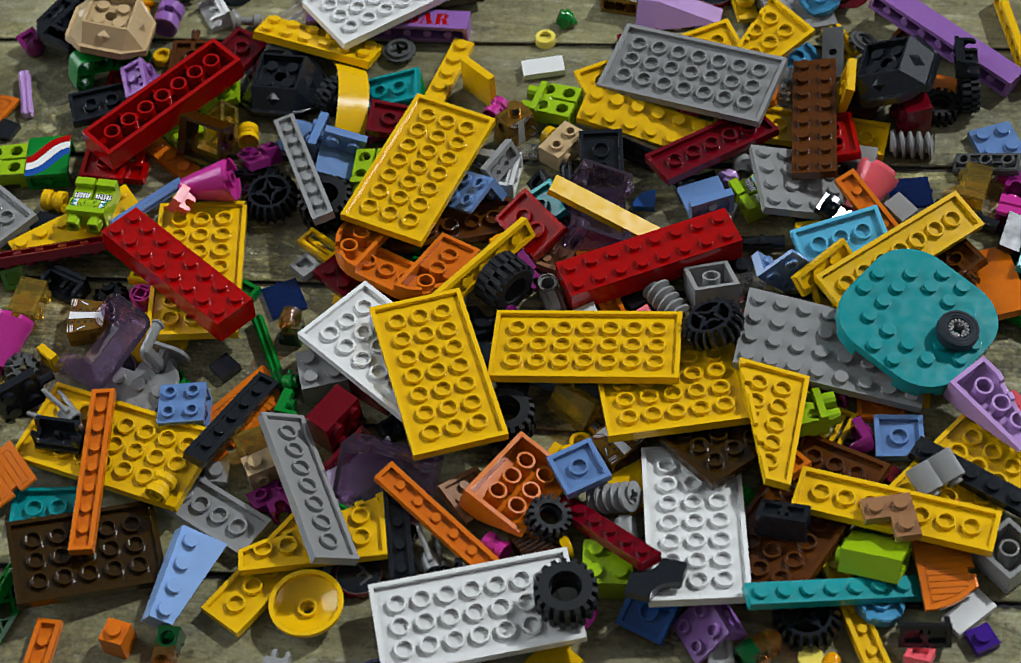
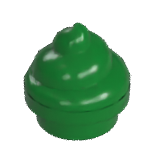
M560 9L555 23L560 26L559 28L567 29L577 25V19L571 10Z

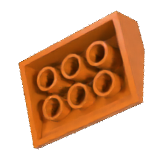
M520 431L464 489L458 506L476 520L522 538L527 532L526 529L528 525H524L526 519L524 516L534 498H539L542 494H545L547 498L549 494H553V499H556L557 496L559 497L563 493L560 484L547 463L546 457L552 454Z

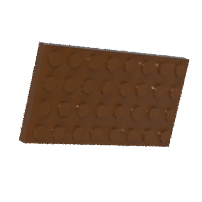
M806 435L799 437L797 450L812 462V468L881 484L891 471V464L821 436ZM799 478L794 481L791 480L788 491L763 485L745 509L751 582L814 580L852 525L811 515V529H808L806 543L758 536L756 532V512L762 498L791 503Z

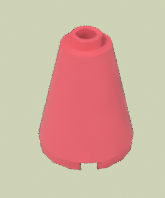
M868 157L862 158L857 165L856 172L881 202L897 186L899 178L895 179L896 172L887 164L877 159L874 162H870ZM846 199L845 205L856 211Z

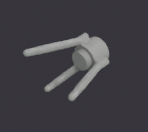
M45 388L41 390L60 408L57 412L58 418L82 420V413L74 407L61 390H57V393L67 406H64ZM27 411V415L36 418V415H40Z
M417 525L416 529L424 549V553L420 555V560L414 555V564L419 574L441 571L440 564L443 558L440 541L434 536L436 553H434V551L429 549L421 526Z

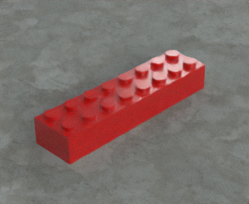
M212 38L84 129L82 134L87 148L113 171L178 125L181 114L197 111L243 78L244 72L241 59L215 38Z
M137 207L101 231L106 250L153 286L220 342L256 317L253 298Z
M724 207L556 262V277L571 310H574L593 301L595 305L644 290L653 282L664 279L671 281L683 277V267L720 261L729 262L741 258L743 239Z

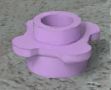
M732 169L720 171L718 174L726 189L729 188V180L734 178L740 180V175Z

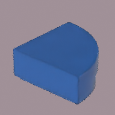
M649 190L637 196L633 203V211L655 212L656 190Z

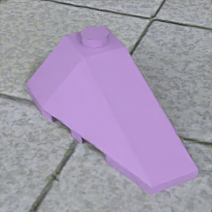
M638 0L635 25L658 28V30L674 29V32L681 31V28L686 27L697 29L722 20L723 9L699 0Z
M983 355L949 382L943 396L960 413L1017 452H1021V411L1014 401L1015 396L1012 391L1009 392L1006 387L1002 373Z

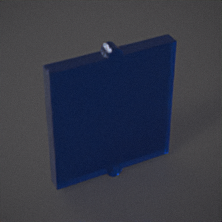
M928 176L899 179L897 186L889 195L891 198L900 192L916 208H927L934 204L932 197L933 189L930 188Z
M296 278L281 283L277 282L275 285L261 289L273 321L288 315L293 316L294 313L308 309Z

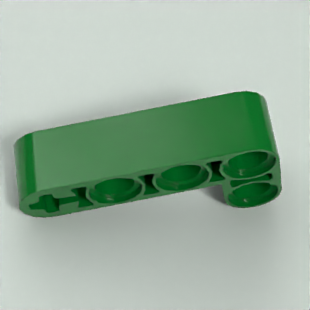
M75 50L69 57L68 77L79 92L88 90L93 87L94 74L118 70L140 57L136 56L131 59L118 60ZM148 50L147 56L141 57L146 63L152 56L150 50Z

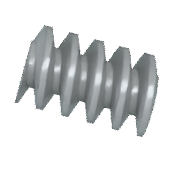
M890 131L889 153L892 152L894 158H897L899 152H901L903 159L906 158L908 153H910L912 159L915 158L917 153H919L920 159H923L925 154L928 153L929 159L932 160L935 150V134L931 138L930 132H926L924 138H922L920 131L916 133L915 137H913L911 131H908L907 136L904 137L903 131H899L896 137L894 131Z
M666 279L650 283L643 290V297L647 299L655 311H683V318L686 317L685 312L690 311V306L685 304V300L680 298L678 292H674V287L669 285L670 283Z
M635 481L601 484L586 491L587 506L600 515L635 512L639 509L642 502V490Z

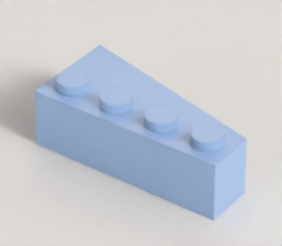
M185 525L174 531L141 622L158 628L159 624L173 625L227 546V543Z

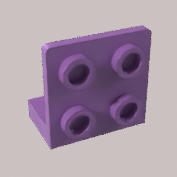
M141 57L120 68L127 99L160 76L155 72L153 66L150 63H146Z
M729 604L690 606L672 625L695 663H702L726 639L742 641L748 635Z

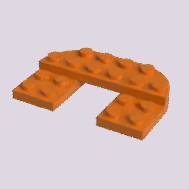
M346 221L341 224L335 237L336 261L348 276L360 282L367 281L377 290L399 300L432 294L481 252V249L442 232L415 262H412L381 247L390 236Z

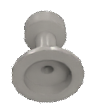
M235 8L232 9V32L238 26L241 27V25H251L255 30L261 24V14H255L254 17H241L240 12H237Z

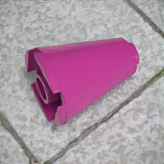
M224 158L182 178L180 184H178V191L185 184L191 188L189 192L197 200L236 201L241 197L240 178L235 177L234 172L238 170L234 161L231 158Z
M1 309L0 376L4 373L7 359L14 353H20L34 327V322L26 316L20 314L18 318L11 316L12 311Z

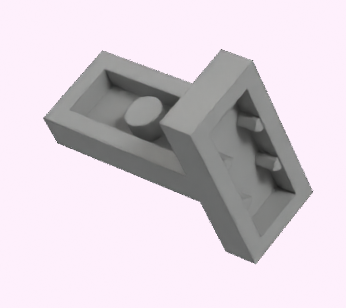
M505 139L496 151L481 148L471 167L480 168L483 175L495 178L499 182L520 158L521 154L512 140Z

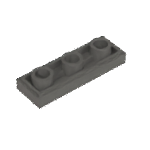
M823 27L822 59L836 58L837 81L840 80L844 70V27Z
M956 153L952 172L953 175L1020 176L1021 153Z

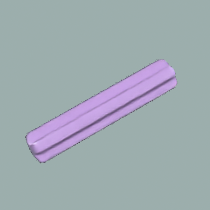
M25 69L24 71L20 70L18 76L21 114L24 119L34 116L31 75Z

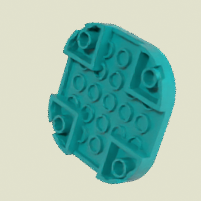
M916 249L892 250L877 258L843 293L834 317L837 326V336L842 345L852 355L858 352L893 379L891 385L905 393L920 396L921 393H933V396L943 394L951 380L976 362L983 354L987 353L998 331L997 312L988 296L937 257ZM960 310L967 312L978 322L980 328L979 339L971 349L964 352L951 351L942 346L937 340L935 333L936 324L940 317L948 311ZM955 328L953 329L954 332H957L961 335L962 331H957Z

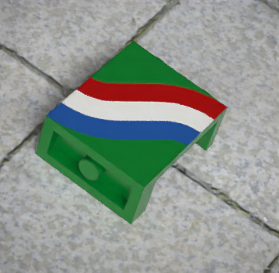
M71 135L29 138L25 179L30 190L72 187L73 180L69 171L70 153L76 152V147Z

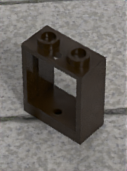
M196 111L180 115L178 156L205 166L212 165L224 158H233L234 124ZM199 125L218 131L217 154L197 148Z

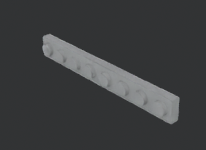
M291 113L273 120L314 225L326 223L336 218L294 114Z

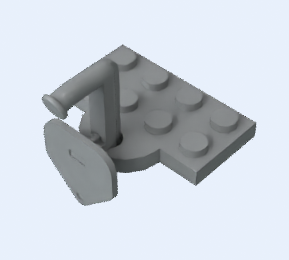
M158 319L152 320V325L140 348V358L143 362L139 364L135 371L114 365L104 389L115 388L117 393L116 400L158 412L160 386L179 384L180 377L177 367L180 362H189L191 358L179 348L156 341L159 332L165 328L162 321Z

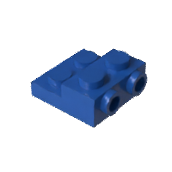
M626 598L615 624L662 646L683 606L649 607L648 602Z

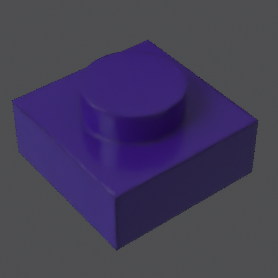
M987 622L964 632V638L976 657L1000 648L1001 642Z

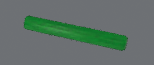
M258 314L251 321L270 375L273 379L279 381L278 388L281 389L283 387L282 376L284 372L262 315Z

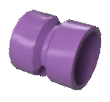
M162 0L154 17L156 21L155 32L163 37H173L176 35L185 12L180 2L177 0Z

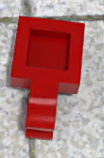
M146 150L136 154L134 162H128L123 180L125 184L145 185L150 170L148 164L149 157H145Z

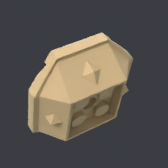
M85 0L76 6L65 33V40L82 53L118 60L131 59L136 56L144 57L147 56L155 34L156 21L142 0Z

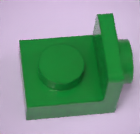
M284 387L274 408V413L298 415L295 411L297 400H295L294 391Z

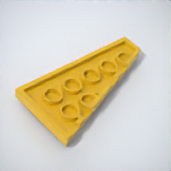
M768 0L736 47L787 57L815 35L816 29L781 1Z
M126 184L119 187L122 196L112 218L138 203ZM65 213L8 241L11 250L96 237L102 236L101 231L105 228H101L98 234L90 233L87 227L82 225L78 231H70L66 223L68 217Z
M740 357L738 366L764 485L788 491L792 480L810 376Z
M383 491L375 494V498L365 502L362 499L355 502V506L341 510L360 558L358 562L388 559ZM288 529L283 531L282 535L271 540L263 539L238 550V571L240 576L332 566L330 564H311L299 529L293 531Z

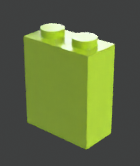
M852 530L848 537H844L842 546L837 548L835 561L839 562L838 572L899 584L910 565L912 542L896 543L895 538Z

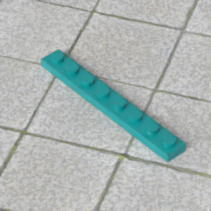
M903 575L899 584L858 577L744 583L742 587L748 610L923 602L917 575Z

